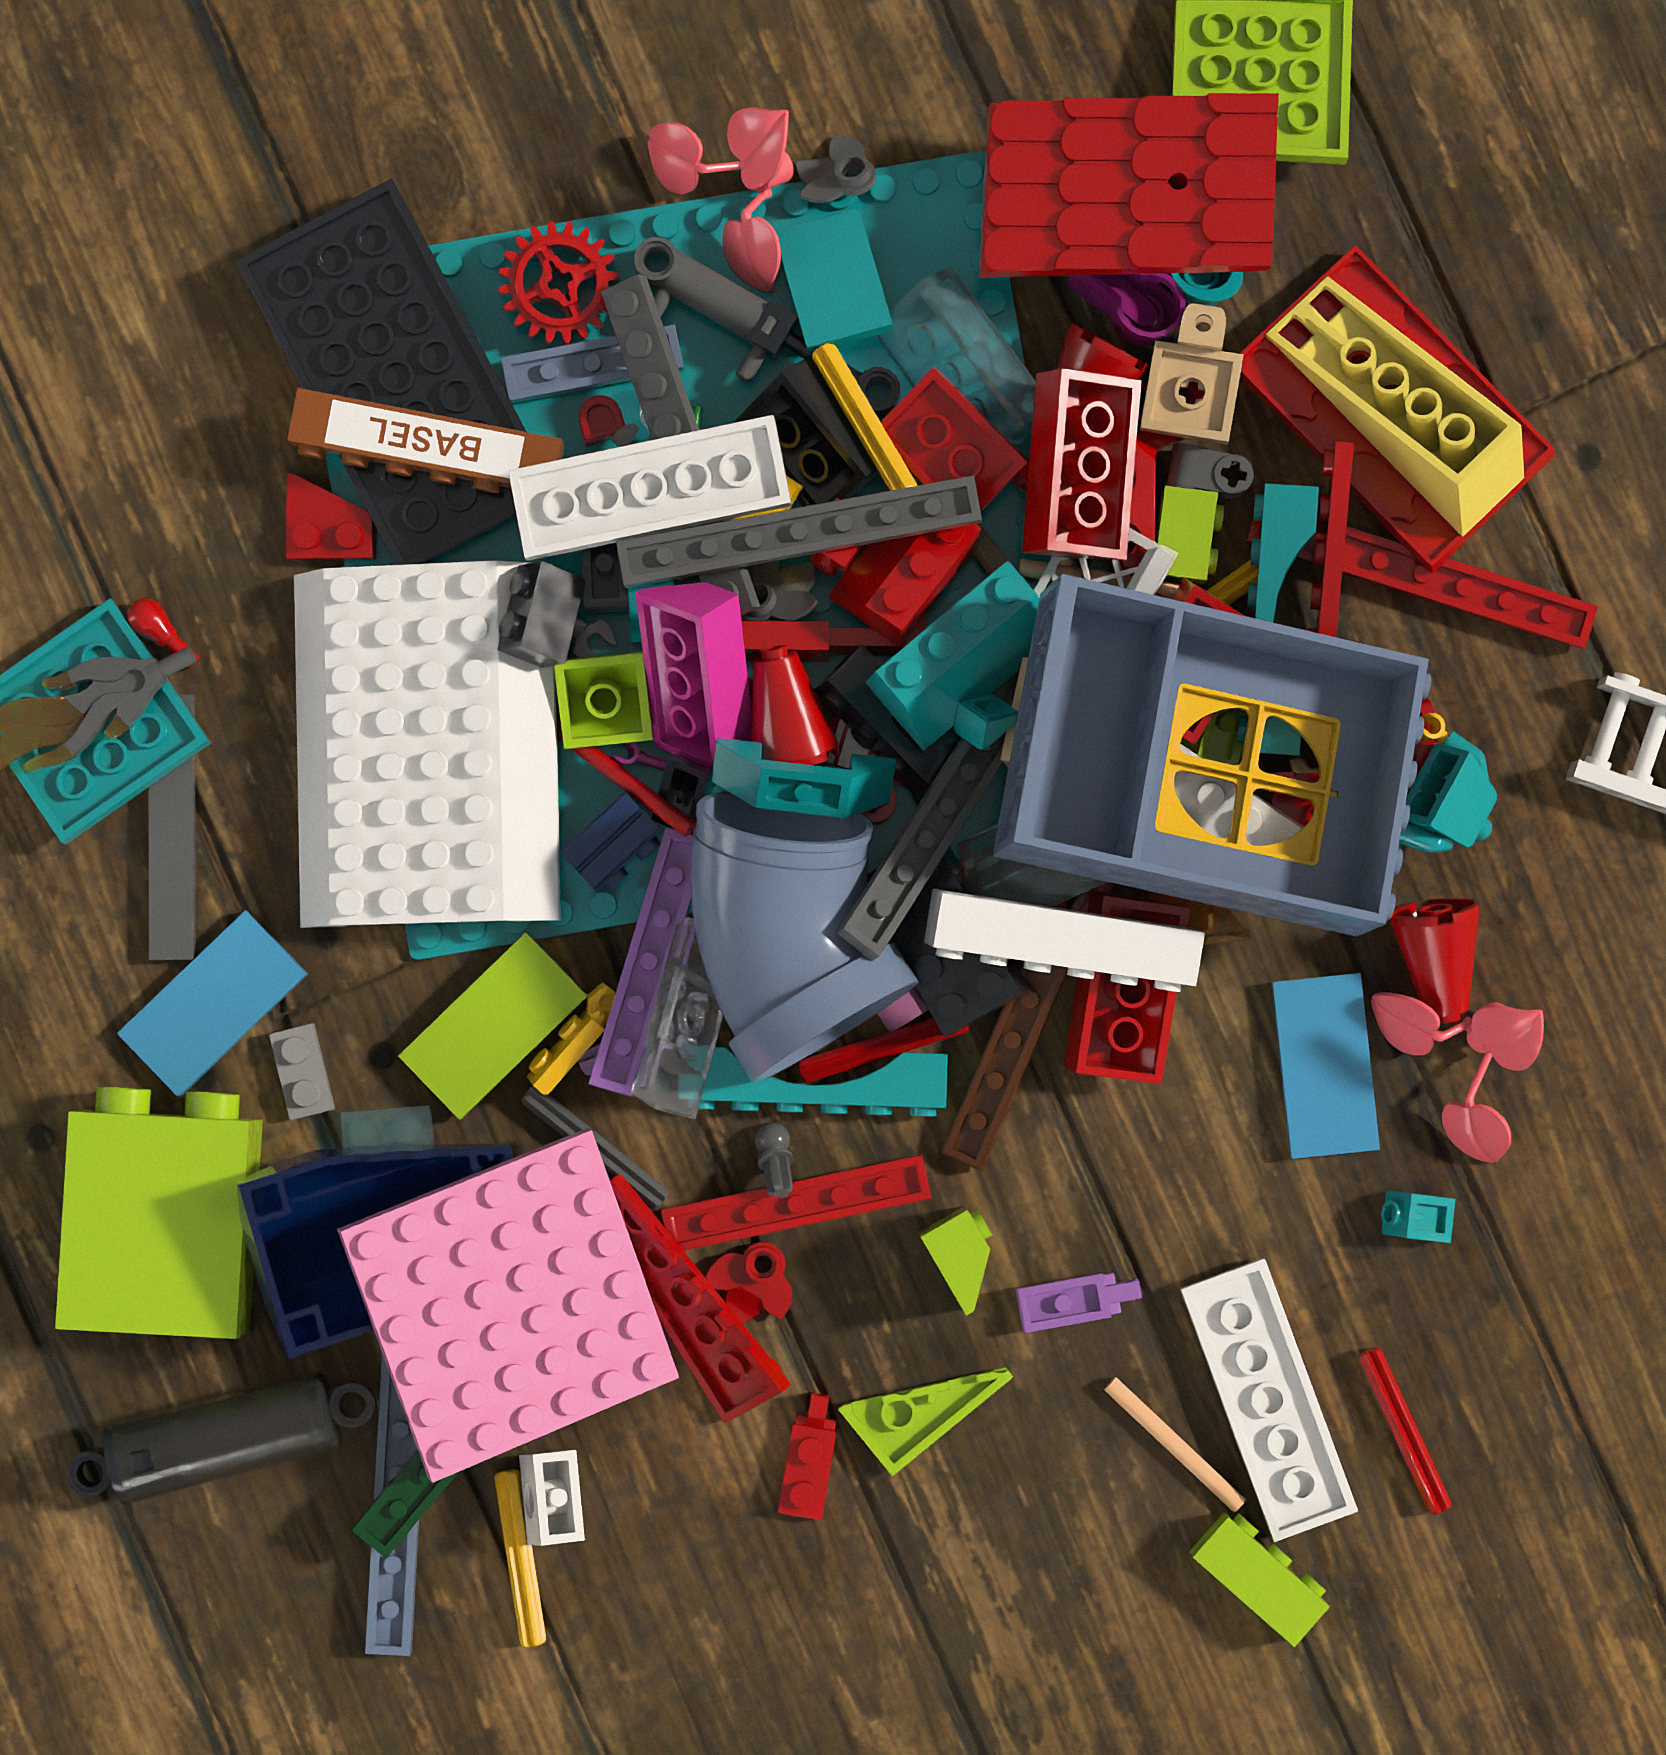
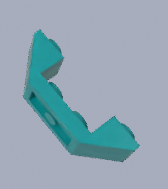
M717 738L712 782L755 808L848 818L890 803L896 759L851 754L849 770L762 760V743Z

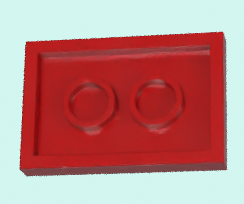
M933 367L881 421L882 426L907 468L924 485L974 475L981 512L1029 464V460L937 367Z

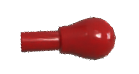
M141 598L131 603L126 613V620L139 637L155 643L160 648L165 647L171 654L188 647L177 635L176 628L171 624L160 603L151 598ZM192 649L198 661L200 656ZM192 664V665H190V666H188V667H186V668L189 670L194 664Z

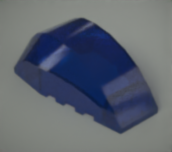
M424 1144L313 1150L276 1163L238 1182L236 1185L240 1221L265 1307L287 1358L290 1359L374 1331L340 1239L338 1228L512 1159L514 1156L511 1146L509 1144Z

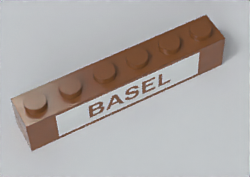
M297 388L287 441L292 446L298 447L297 454L301 456L323 459L326 452L341 455V463L367 468L368 461L386 464V472L403 476H411L412 469L429 472V480L450 485H455L456 478L474 481L472 488L490 493H499L500 486L511 488L508 470L562 459L565 445L560 438Z

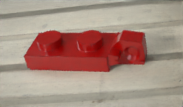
M812 1392L808 1415L798 1413L796 1415V1421L792 1425L778 1513L822 1520L837 1430H835L836 1420L826 1418L829 1395Z

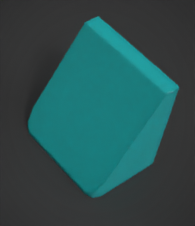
M994 694L964 700L958 703L954 730L956 734L980 750L985 749L1017 723L1018 711Z

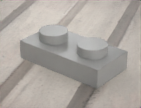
M311 1023L269 1034L289 1119L294 1120L334 1110L335 1106L315 1024Z

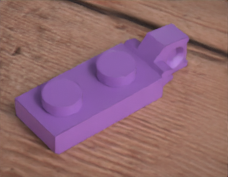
M1101 1272L1015 1288L1023 1333L1111 1318L1112 1314L1121 1313L1120 1302L1142 1298L1138 1279L1116 1282L1114 1272L1107 1274Z

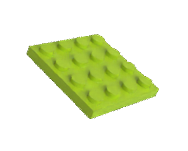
M1175 0L1171 96H1206L1207 93H1279L1276 161L1346 165L1349 147L1353 0Z

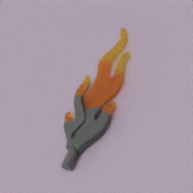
M188 646L159 661L154 657L141 660L123 657L90 659L63 674L42 681V686L49 690L68 689L86 682H92L87 689L67 696L26 698L0 706V733H4L0 738V772L20 756L44 746L59 744L55 750L28 760L23 765V768L29 773L60 765L75 758L91 744L113 715L115 717L105 730V735L110 739L120 736L141 717L156 692L168 682L167 676L197 662L194 652Z

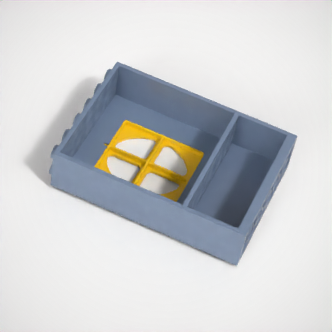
M1061 574L1040 593L993 856L1352 936H1359L1386 924V920L1391 919L1395 909L1396 897L1395 894L1391 893L1393 877L1399 873L1403 860V851L1398 849L1400 834L1406 829L1410 817V807L1405 805L1408 788L1413 785L1417 773V762L1412 760L1415 744L1419 743L1424 730V718L1420 717L1422 700L1424 701L1427 698L1431 687V675L1427 673L1429 659ZM1227 709H1242L1247 713L1248 724L1242 759L1239 765H1230L1186 755L1181 751L1180 742L1183 734L1199 719ZM1268 717H1276L1295 729L1308 743L1319 765L1320 775L1316 783L1261 771L1258 761L1264 725ZM1178 771L1228 781L1235 786L1236 794L1229 834L1226 838H1218L1200 827L1185 811L1174 788V776ZM1256 789L1299 797L1312 802L1314 811L1310 821L1294 836L1284 841L1264 846H1253L1246 840L1252 796Z

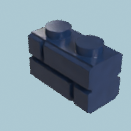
M623 791L559 853L595 891L599 892L605 887L610 892L628 876L629 873L624 867L636 856L641 861L645 860L660 846L661 842L656 837L662 830Z

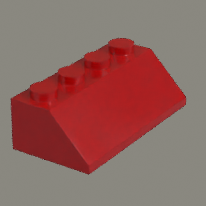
M1063 368L1037 373L1022 545L1023 553L1061 558L1127 560L1141 380Z
M1091 891L1087 912L1187 927L1190 908L1134 896ZM1095 971L1094 979L1077 977L1063 1066L1078 1074L1162 1085L1177 992L1154 988L1155 980L1138 978L1137 985H1127L1110 981V973Z

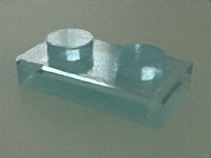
M431 1105L340 1113L344 1157L434 1150Z

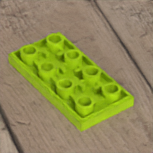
M525 932L398 1057L461 1120L564 1021L588 995Z

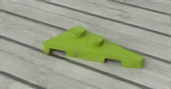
M1006 1367L844 1403L838 1407V1410L888 1472L894 1476L1011 1380L1013 1375Z

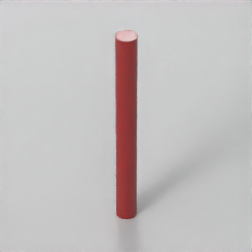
M558 719L557 740L563 743L561 720ZM596 746L570 748V750L684 837L689 836L694 830L696 823Z

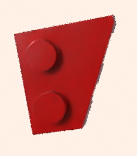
M287 474L286 559L376 560L377 528L367 510L298 475Z

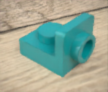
M1388 1190L1381 1211L1382 1234L1451 1243L1456 1199Z

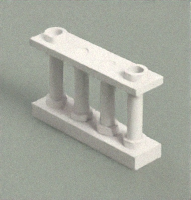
M1614 672L1613 677L1606 676L1599 679L1596 687L1610 692L1612 695L1591 756H1586L1584 761L1577 760L1571 762L1565 779L1666 814V789L1652 785L1654 778L1650 776L1666 730V695L1639 687L1640 680L1636 677ZM1630 699L1654 709L1633 771L1628 770L1625 776L1611 771L1612 764L1608 760Z

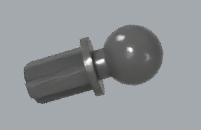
M774 1122L766 1123L758 1129L755 1135V1146L761 1153L758 1157V1166L764 1170L767 1193L771 1197H780L782 1199L788 1197V1193L793 1190L790 1166L793 1163V1154L787 1150L790 1145V1136L787 1129L781 1124Z

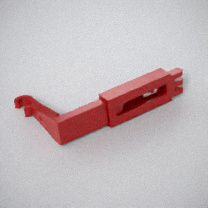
M924 617L900 648L872 628H829V621H741L746 661H753L761 657V649L775 645H787V650L796 651L801 661L829 662V655H848L862 644L872 655L894 656L925 630Z

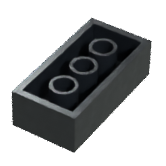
M950 846L890 939L891 943L896 944L917 978L918 984L916 988L944 1037L958 1033L1031 991L1014 959L1008 958L1007 966H999L980 962L981 954L964 952L963 959L946 958L936 955V947L924 943L933 889L977 895ZM877 869L867 874V883L870 881V879L872 878Z

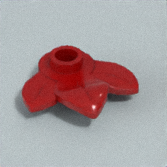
M769 1242L754 1243L746 1249L744 1254L727 1253L711 1266L706 1275V1279L714 1289L728 1290L726 1304L742 1323L752 1320L763 1308L774 1317L782 1319L792 1302V1287L783 1275L785 1257L776 1245ZM762 1255L769 1257L772 1261L771 1269L767 1272L758 1271L755 1267L757 1257Z

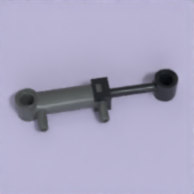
M650 237L642 241L637 247L634 254L635 268L637 274L647 277L651 288L657 289L653 297L660 318L671 299L674 298L749 342L751 348L736 371V376L747 383L751 382L765 357L767 356L776 361L784 348L803 359L812 355V353L808 354L804 338L794 333L798 325V316L772 300L768 303L676 249L667 239ZM660 253L668 257L669 264L661 272L654 273L645 267L646 260L653 254ZM847 364L877 417L887 416L900 400V382L897 376L891 370L884 367H872L862 373ZM875 382L886 384L891 391L890 397L883 402L876 403L871 401L865 393L869 385Z

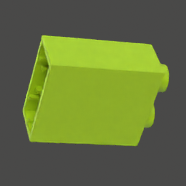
M96 1087L95 1110L69 1111L55 1329L237 1339L249 1333L263 1119L239 1118L240 1094L186 1092L184 1115L149 1113L150 1089Z

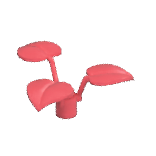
M747 107L736 111L728 123L727 139L731 152L740 161L727 163H700L703 152L702 143L698 136L683 124L665 122L653 126L648 133V149L651 163L658 180L670 192L680 195L692 192L698 185V172L713 173L731 170H741V178L744 185L748 189L758 192V195L741 212V220L733 219L724 225L722 246L729 266L740 279L758 290L765 292L774 291L775 279L781 261L779 238L769 222L761 217L751 218V214L765 199L772 197L771 188L788 182L793 176V163L785 152L789 111Z
M1380 992L1373 994L1371 1005L1377 1024L1387 1041L1398 1050L1410 1055H1426L1433 1049L1434 1040L1441 1042L1465 1030L1467 1031L1469 1046L1479 1053H1484L1465 1096V1104L1454 1101L1447 1103L1442 1112V1124L1449 1139L1462 1152L1477 1160L1497 1163L1511 1145L1509 1125L1505 1118L1493 1108L1482 1104L1474 1105V1097L1492 1057L1503 1068L1514 1071L1525 1070L1534 1063L1543 1041V1011L1521 1010L1507 1007L1501 1003L1490 1002L1486 1006L1479 1008L1472 1018L1466 1016L1461 1023L1445 1031H1437L1440 1026L1439 1016L1425 1003L1415 998L1395 993Z

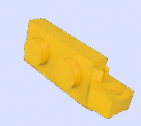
M602 982L588 994L586 998L587 1006L579 1017L573 1015L564 1023L558 1033L561 1038L550 1050L546 1048L541 1050L530 1063L529 1069L531 1072L526 1077L543 1095H548L604 1032L603 1026L608 1021L616 994L605 983Z

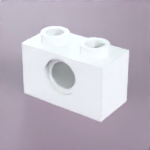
M576 1450L519 1455L527 1545L542 1546L584 1541Z

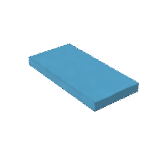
M245 910L117 1034L177 1097H181L287 996L308 973L251 913Z
M1361 973L1271 982L1290 1159L1380 1150Z

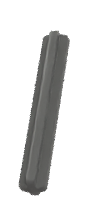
M531 1086L521 1100L522 1104L561 1136L566 1137L586 1128L592 1130L606 1172L613 1178L622 1174L650 1208L656 1210L668 1197L669 1192L665 1187L550 1094L543 1095L534 1086Z

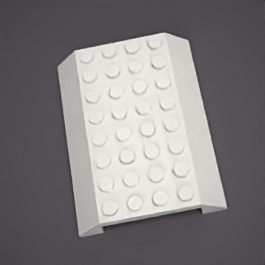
M475 561L323 568L294 575L300 928L346 927L347 925L561 920L554 666L541 668L497 650L500 640L499 625L507 612L511 596L509 590L511 578L519 565L531 562Z

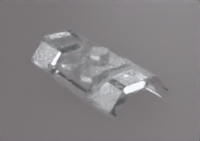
M686 917L675 926L664 973L659 982V992L653 1014L647 1026L645 1044L648 1047L641 1052L631 1094L656 1110L696 1119L723 1014L706 975L697 942L694 918Z

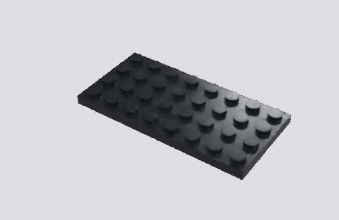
M392 178L235 260L303 389L527 432ZM368 461L367 468L343 463L396 565L425 564L516 516L512 488L500 486L499 493H490L472 488L474 481L456 478L455 485L429 480V472L412 469L411 476H403L386 472V464Z

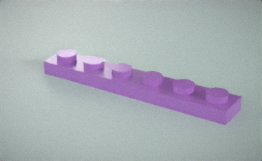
M665 828L589 1080V1085L633 1098L692 902L690 870L693 835L684 837L676 830Z

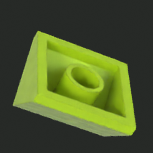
M643 651L566 659L565 664L554 666L564 749L653 740Z

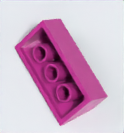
M706 582L640 589L635 592L655 747L669 753L673 752L713 770L717 738L751 742L752 712L739 596L736 593Z

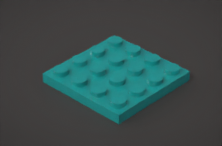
M111 598L0 675V753L61 843L65 845L211 744V741L167 678L168 682L156 692L146 710L131 727L115 714L108 720L91 744L78 756H73L65 746V743L75 734L86 715L81 713L63 696L79 693L92 684V682H86L77 686L74 685L67 671L87 660L99 657H123L138 660L153 658L139 636L127 623L126 617Z

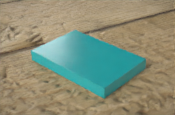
M859 208L775 230L780 242L782 265L808 354L813 353L826 343L839 346L894 331Z

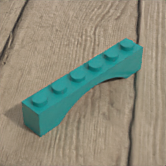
M1265 484L1264 494L1255 495L1254 521H1262L1261 539L1252 538L1251 565H1258L1259 572L1258 583H1249L1247 603L1248 610H1256L1255 619L1274 623L1278 595L1287 572L1301 550L1316 535L1319 487ZM1239 716L1238 743H1244L1248 724L1247 716ZM1268 717L1264 725L1260 753L1300 756L1301 735L1284 721L1276 717Z
M680 1046L678 1100H688L687 1108L714 1109V1101H732V1110L759 1111V1102L777 1103L776 1111L803 1112V1104H821V1113L846 1114L848 1113V1105H865V1114L892 1115V1106L910 1107V1116H936L937 1108H946L948 1054L901 1053L878 1070L861 1078L838 1084L807 1085L787 1082L772 1076L752 1084L737 1057L726 1047Z

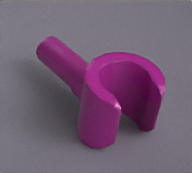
M636 742L617 744L627 749L628 756L626 759L614 755L609 756L621 766L635 762L665 771L667 760L640 751Z

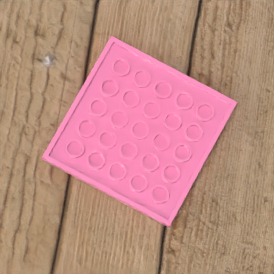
M588 1128L337 1229L428 1479L432 1483L679 1378L593 1132Z

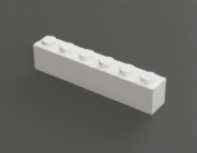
M933 889L924 943L936 947V955L946 958L963 959L964 952L981 954L980 962L1007 966V960L1010 958L1023 960V968L1050 973L1051 965L1068 967L1067 975L1094 979L1095 971L1110 973V981L1137 985L1138 978L1155 980L1154 988L1180 992L1181 984L1196 986L1205 933L1188 927Z

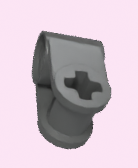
M1174 443L1165 485L1218 492L1217 498L1234 500L1241 497L1250 487L1254 478V470L1251 463L1243 456L1214 451L1193 444ZM1230 467L1236 469L1237 477L1243 478L1234 487L1227 486L1228 479L1221 476V474H1226Z

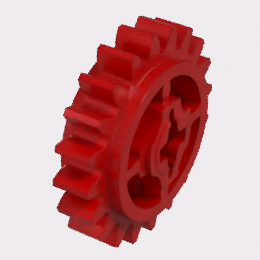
M549 221L546 229L547 235H542L535 226H532L530 228L532 242H527L524 238L517 236L514 241L520 253L505 251L503 257L513 267L500 268L498 275L508 279L510 283L502 285L497 291L500 295H510L512 297V300L504 305L503 311L511 312L518 310L519 315L513 324L515 328L523 325L525 322L531 324L528 332L530 339L539 330H544L545 343L547 345H550L555 333H560L564 345H569L571 331H576L577 335L582 340L588 338L586 324H590L597 330L603 327L597 313L609 314L601 292L610 288L608 283L619 279L620 273L606 270L605 267L612 263L615 256L614 254H609L601 257L598 254L605 242L603 239L597 240L591 245L587 243L589 228L586 227L576 237L573 235L572 222L568 221L563 229V233H558L554 222ZM552 249L570 250L583 258L584 262L574 265L566 264L557 255H554ZM536 255L540 263L541 278L534 286L524 290V269L528 262ZM552 270L559 278L567 276L570 282L565 287L566 295L561 294L558 288L550 290L548 287L553 278ZM593 277L594 294L592 300L581 311L577 302V287L583 281ZM538 302L553 303L560 311H563L566 318L548 317L537 311L532 305Z

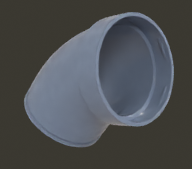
M728 791L713 793L698 801L696 807L697 826L693 831L690 870L692 912L697 942L706 975L719 1008L735 1036L729 1042V1046L753 1084L792 1066L864 1023L909 992L918 984V980L895 943L887 944L881 955L871 961L836 933L868 884V844L872 838L873 825L866 816L859 813L848 818L755 808Z

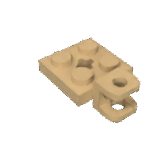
M1194 303L1189 304L1182 316L1178 343L1155 340L1140 431L1228 445L1244 355L1222 351L1226 328V316L1222 308ZM1198 324H1206L1210 327V330L1202 332L1196 326ZM1194 381L1198 383V390L1205 392V396L1203 399H1196L1194 404H1188L1185 397L1179 395V389L1187 388L1189 382Z

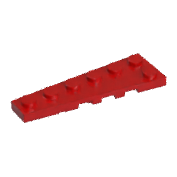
M619 1174L611 1179L610 1183L657 1316L724 1424L789 1388L791 1384L782 1373L779 1364L771 1359L623 1175Z

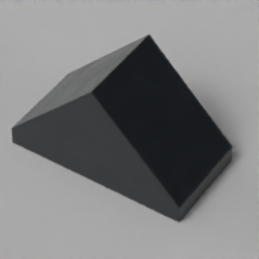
M671 752L658 794L693 820L697 826V803L703 797L710 795L715 787V783L712 782L713 770ZM654 813L652 814L651 819L653 821H656L669 828H672L657 815H655Z

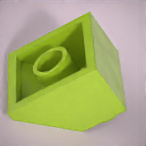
M963 1206L920 1231L919 1234L967 1316L975 1310L990 1253V1247L985 1240L993 1235L978 1210L970 1214L967 1208Z

